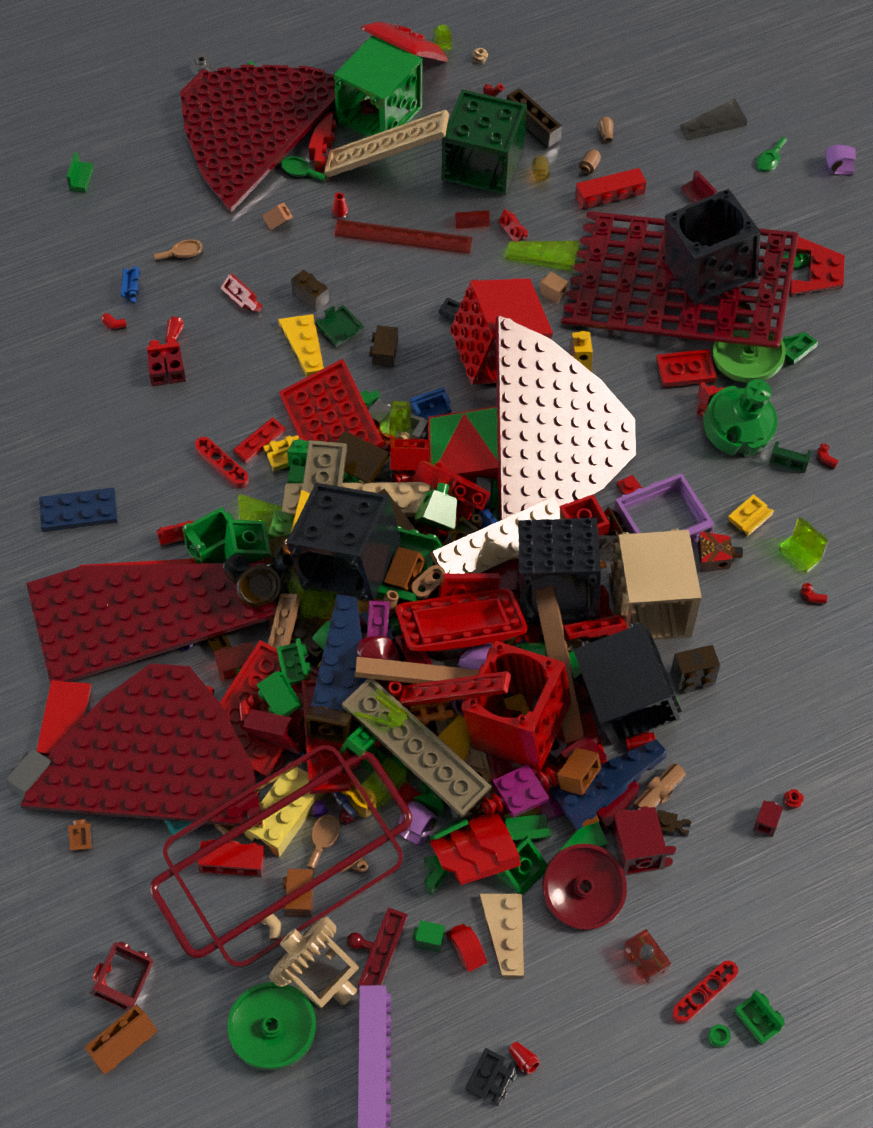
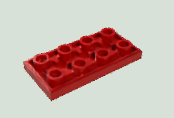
M51 681L36 750L43 756H49L52 749L86 716L92 688L90 683Z

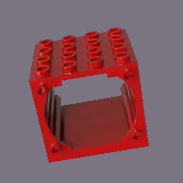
M530 278L475 279L470 281L468 288L465 290L464 298L460 302L459 310L455 314L454 322L450 326V333L455 340L456 349L459 350L461 362L464 363L466 375L469 377L471 384L497 383V316L510 318L513 322L551 339L553 331Z
M495 641L493 647L489 648L485 664L480 666L478 675L508 671L511 674L509 683L511 695H515L520 690V694L527 692L529 695H536L539 700L533 712L529 711L527 715L523 716L522 714L517 718H507L494 715L499 702H504L503 694L464 699L462 710L470 736L469 739L475 750L523 766L529 764L530 768L541 771L572 703L565 662Z

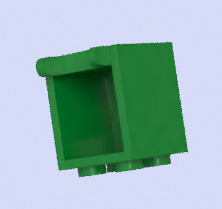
M223 507L191 524H185L182 528L186 549L192 558H195L197 564L223 563L226 561L224 551L225 539L222 540V538L226 535L228 519H234L231 513H226Z

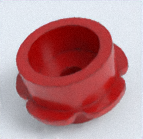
M791 789L785 792L784 801L787 807L796 809L802 805L804 796L797 789Z

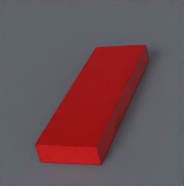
M272 417L235 447L233 453L244 463H248L263 450V446L268 445L269 442L276 440L282 435L286 428Z

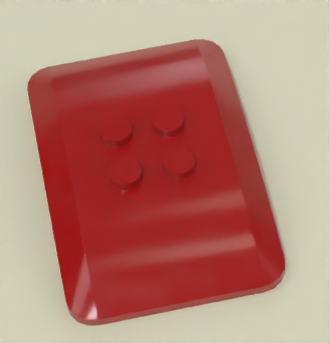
M374 22L361 26V30L414 55L445 62L448 60L439 45L424 39V35L418 32L415 33L408 27L385 22Z
M507 588L412 601L396 606V615L408 649L413 651L436 652L495 643V641L500 642L520 636L527 632V624L513 592Z

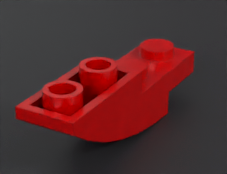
M329 112L320 121L310 140L309 157L310 160H314L315 171L322 173V166L326 164V156L324 154H327V148H331V143L335 142V132H333V129L336 130V119H333V112Z
M421 460L414 475V479L437 488L438 483L449 485V496L482 511L490 496V492L475 483L424 460Z

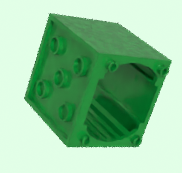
M374 35L365 40L363 45L354 52L353 56L346 60L344 65L334 74L337 124L366 138L408 123L422 108V58ZM371 98L370 102L377 105L378 113L363 114L361 101Z

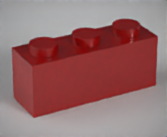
M215 840L201 841L200 849ZM229 841L198 860L199 872L262 877L265 858L264 846L258 843L240 844L236 841Z

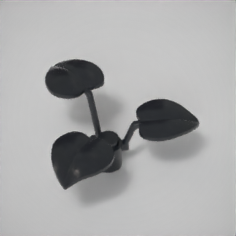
M290 535L275 537L269 541L271 555L268 556L274 559V561L266 566L273 567L277 573L283 574L281 577L282 587L280 594L298 595L292 584H283L285 577L289 574L288 570L294 566L291 555L286 553V542ZM232 555L223 562L226 576L235 584L239 576L250 568L249 561L242 555ZM279 594L278 597L275 599V600H276V603H277V606H278L280 594ZM299 604V608H298L297 615L300 614V604Z

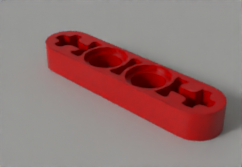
M200 437L195 441L196 452L234 487L241 489L248 485V473L208 437ZM214 454L221 456L218 460L211 459V456ZM226 465L233 466L230 471L223 470V467Z
M728 960L717 966L675 1005L672 1012L674 1021L678 1024L690 1022L735 980L738 974L737 965ZM725 969H732L731 974L728 973L724 976L723 980L720 978ZM714 980L718 983L719 988L714 991L710 990L707 987V982ZM699 994L703 997L704 1002L702 1004H695L692 1001V996ZM688 1005L690 1006L686 1017L684 1015L678 1016L679 1010L683 1011Z

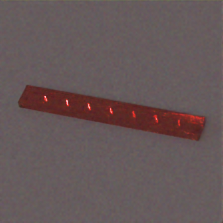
M340 219L337 220L335 236L467 254H470L473 237Z

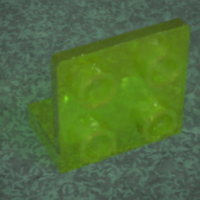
M800 517L797 519L793 535L783 542L778 550L807 574L822 561L829 541L824 534L819 533L812 527L810 522Z

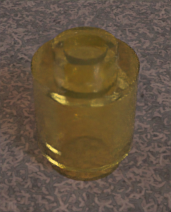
M544 156L535 157L532 162L533 177L537 181H545L550 177L549 161Z

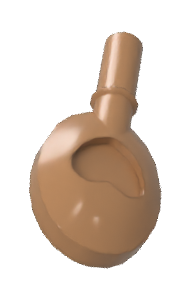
M198 240L178 242L171 250L154 254L155 261L175 256L178 258L196 256L203 249L202 243Z
M333 815L320 817L313 826L311 838L315 848L306 866L308 869H315L322 850L331 847L339 836L340 824Z

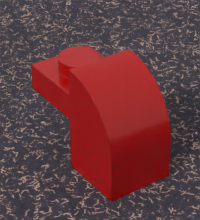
M463 923L445 932L447 940L456 949L460 963L468 972L488 963L481 943L470 926L467 927Z

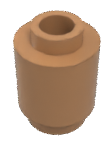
M595 149L587 151L579 163L580 170L585 174H592L601 160L600 153Z

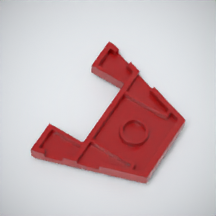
M799 237L796 253L810 254L809 281L791 280L790 297L802 293L804 295L811 294L814 291L824 292L842 289L844 285L845 255Z

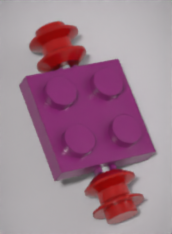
M529 764L493 780L492 786L499 796L492 793L489 800L483 797V803H481L482 810L485 814H489L492 817L495 810L499 813L502 812L504 804L511 817L514 818L548 802L549 797L545 790H549V785L557 786L556 771L546 768L545 774L539 771L536 777Z

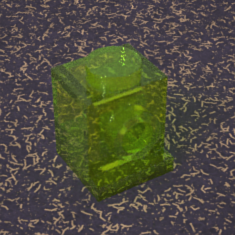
M443 24L439 25L438 28H433L432 38L433 43L439 45L442 50L452 49L450 27Z

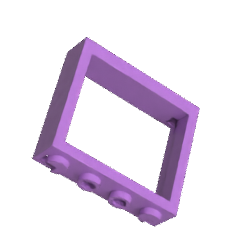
M682 473L673 477L670 476L661 482H654L643 489L639 488L633 493L622 495V497L615 500L614 510L618 512L629 534L640 533L627 512V509L675 490L679 491L699 523L685 529L689 530L691 543L698 541L700 532L713 533L715 526Z

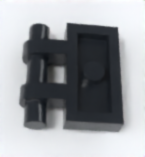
M485 1048L465 1089L483 1099H486L488 1093L491 1092L494 1094L491 1103L499 1106L502 1099L505 1100L508 1094L507 1089L510 1083L514 1082L519 1066L511 1062L508 1069L502 1066L505 1057ZM498 1074L503 1076L499 1086L493 1084Z

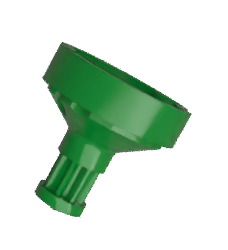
M754 379L747 384L746 388L729 386L718 391L713 396L704 412L703 425L707 437L718 449L732 456L736 455V453H742L745 457L760 453L767 447L778 426L775 408L769 401L772 394L769 384L763 380Z

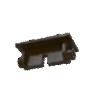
M607 507L604 514L610 523L608 535L614 544L617 543L618 535H621L623 532L626 534L628 531L626 527H621L623 522L618 512Z

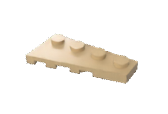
M480 894L501 977L523 978L522 894Z

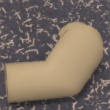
M272 914L262 920L261 923L267 924L270 927L269 940L276 942L280 939L281 922Z

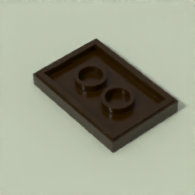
M343 431L336 443L347 444L344 473L365 483L373 482L390 456L388 451L346 431Z

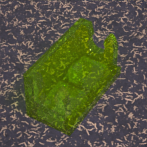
M392 400L389 415L390 435L396 437L398 430L407 433L408 427H410V402Z

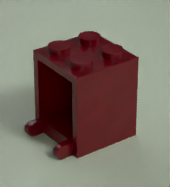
M643 806L637 810H621L614 814L611 834L617 858L624 870L625 876L662 870L664 867L672 866L673 859L667 856L674 855L676 847L665 845L655 807Z

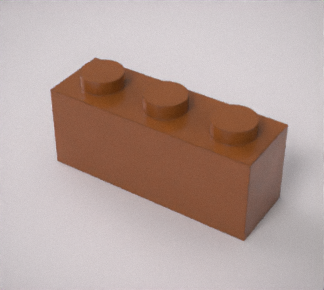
M136 1004L83 1048L94 1064L105 1075L113 1070L123 1059L131 1055L141 1044L148 1041L158 1030L147 1014Z

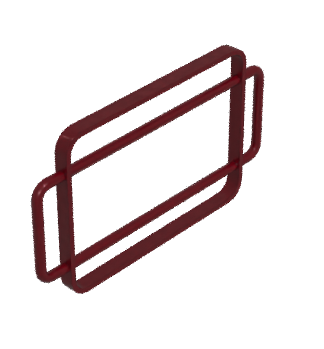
M322 745L172 835L163 846V855L169 869L152 880L150 894L188 956L200 959L219 949L231 966L244 968L281 946V941L287 935L243 962L232 960L225 951L224 944L390 841L398 855V862L394 867L299 926L296 930L299 933L303 932L317 921H320L321 918L333 913L400 869L403 861V852L394 837L410 827L412 813L372 753L366 751L360 757L354 754L344 760L336 748ZM322 752H328L333 754L340 763L176 865H173L169 859L168 850L174 842ZM360 760H368L404 815L403 822L391 830L388 829L349 768ZM345 771L384 834L217 938L180 877L179 872ZM172 876H175L214 940L200 950L192 948L158 891L159 885Z

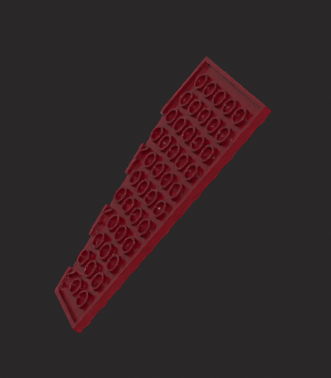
M263 562V563H250V568H251V567H254V566H257V565H265V564H264V562ZM223 563L79 566L26 583L50 684L51 681L73 682L275 618L277 610L276 600L257 608L245 605L236 592V584L226 576Z

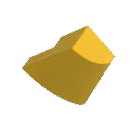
M459 714L438 738L465 762L471 740L469 739L466 721Z

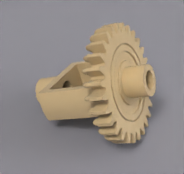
M324 917L317 921L314 926L312 925L308 931L306 930L303 935L296 929L287 934L280 943L286 950V953L280 957L281 959L273 967L269 977L280 987L286 986L287 983L292 981L318 1008H322L332 996L341 1005H345L355 995L357 989L348 979L359 969V966L331 939L334 937L333 934L336 933L337 928L328 917ZM325 942L330 947L325 955L332 960L337 954L347 966L317 997L295 973L302 974L301 967L308 968L307 961H315L313 955H320L318 950L320 947L326 949Z

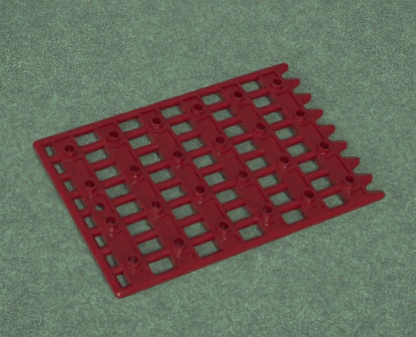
M591 211L586 213V217L596 221V223L583 225V230L593 235L580 238V243L590 248L576 252L577 257L585 259L586 262L573 265V269L583 273V276L570 278V283L579 286L580 289L567 291V297L577 300V302L563 305V309L572 313L573 316L561 318V324L774 349L780 347L799 238L797 232L759 228L761 231L760 236H768L767 243L760 242V249L766 250L765 256L759 255V263H763V268L758 270V276H761L760 283L749 282L712 298L720 300L719 306L702 305V303L694 305L684 289L670 287L671 281L678 280L665 263V219ZM614 221L630 222L629 229L613 227ZM648 224L664 226L663 232L648 231L647 228ZM611 234L627 235L626 242L610 240ZM645 237L661 239V244H644ZM786 238L791 239L790 245H785ZM608 247L624 248L623 255L607 253ZM642 251L659 252L658 258L641 257ZM784 252H789L788 258H783ZM605 260L620 261V268L605 267ZM639 264L656 265L655 271L638 270ZM781 265H787L786 272L781 271ZM602 273L618 275L617 281L601 280ZM636 278L653 279L652 285L635 284ZM779 278L784 279L783 285H778ZM599 287L615 288L614 295L600 294L598 289ZM741 288L758 290L757 297L740 295ZM633 291L650 292L649 299L632 297ZM777 292H782L781 299H776ZM668 294L685 296L684 303L667 301ZM596 300L612 302L611 309L594 307ZM738 303L756 304L755 310L738 309ZM630 305L647 306L646 313L629 311ZM774 306H779L778 313L773 312ZM665 308L681 309V316L664 315ZM700 313H717V320L699 319ZM592 315H608V322L591 321ZM736 316L753 317V323H735ZM627 318L644 319L643 326L626 325ZM772 320H777L776 327H771ZM662 322L679 323L678 330L661 329ZM698 326L715 327L714 334L697 333ZM733 330L751 331L750 338L732 337ZM769 334H775L774 341H768Z

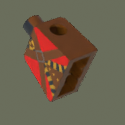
M700 532L698 538L700 572L729 569L732 558L743 557V548L732 547L730 536Z

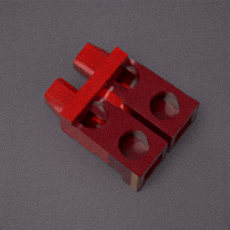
M174 337L168 338L166 344L159 345L157 340L150 341L149 346H147L151 386L168 384L165 366L168 369L170 384L185 382L186 377L179 342Z

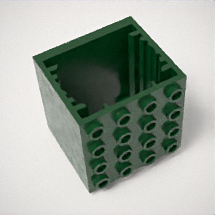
M461 90L448 121L445 137L442 138L441 180L506 195L524 149L527 104Z

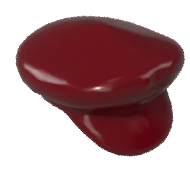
M369 636L362 639L357 646L359 657L400 661L399 652L388 637ZM374 679V680L377 681V682H385V681H388V680Z

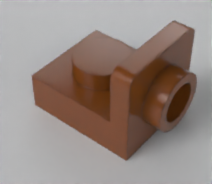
M86 819L73 820V824L68 825L70 851L92 848L91 823H86Z

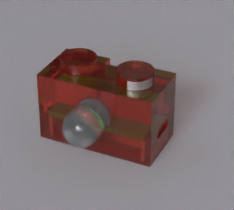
M647 929L625 942L623 948L624 956L629 962L632 961L633 964H636L638 976L642 980L645 979L648 984L670 970L672 963Z

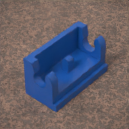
M444 387L410 399V410L413 415L423 417L427 421L428 417L452 412L449 405L451 401Z

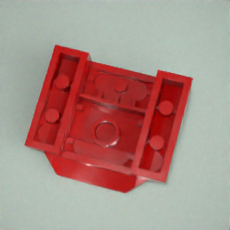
M601 585L600 618L595 621L589 620L563 625L566 639L578 637L605 638L627 629V624L621 614H613L609 604V593L604 585Z
M494 811V816L492 817L485 813L475 815L468 822V825L436 840L433 839L430 842V846L434 850L442 869L454 872L460 885L521 866L520 857L513 839L496 811Z

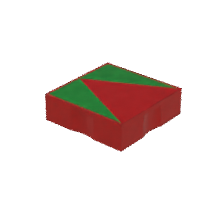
M497 406L428 417L430 464L434 465L441 460L449 471L473 483H476L477 477L492 478V481L493 479H498Z

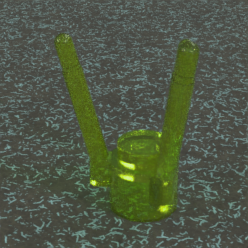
M376 689L380 696L375 695L374 697L390 709L387 718L390 719L389 721L365 713L355 712L356 716L388 725L393 729L396 725L401 727L408 716L404 709L399 707L380 689Z

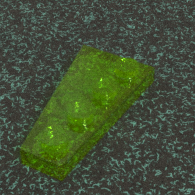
M580 240L509 241L506 259L573 271Z

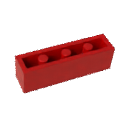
M640 168L576 183L575 196L582 209L592 208L645 194L647 182Z

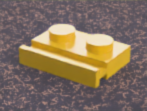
M753 494L728 516V521L749 536L773 515L774 510H770L767 507L768 505Z

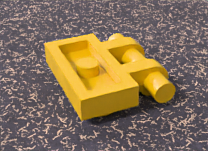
M290 435L277 442L274 440L269 442L268 445L263 446L273 472L289 467L287 451L293 440L300 439L298 435L293 437Z

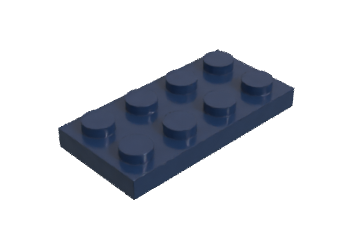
M114 487L39 497L42 532L118 523Z

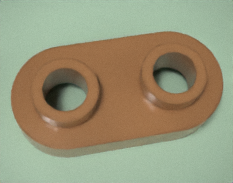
M433 565L412 583V593L416 594L419 599H425L440 587L442 575L446 573L445 569L440 565ZM434 575H439L440 578H439V579H434L433 576H434ZM420 587L425 588V591L420 592L418 591V589Z

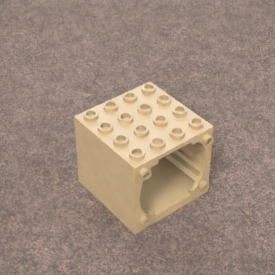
M672 529L665 532L629 534L628 532L625 534L623 532L621 535H618L617 543H614L615 553L612 554L613 563H611V573H609V583L614 588L612 590V601H616L614 614H621L627 624V629L631 628L630 624L633 623L635 625L634 622L643 623L645 629H650L654 640L692 637L702 597L689 530Z

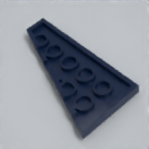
M337 594L311 707L325 706L331 710H345L342 707V703L367 680V678L355 677L356 659L359 657L357 646L362 640L356 597Z
M655 739L601 764L600 771L583 795L561 790L560 784H557L556 787H550L549 794L574 827L579 830L583 827L582 823L588 818L590 820L594 818L600 808L607 807L628 789L630 783L633 781L637 782L641 779V774L646 770L653 769L667 757V752Z

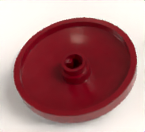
M576 844L561 850L551 859L544 872L542 890L545 903L556 919L574 929L591 930L608 924L619 914L627 895V880L621 864L609 851L592 844Z

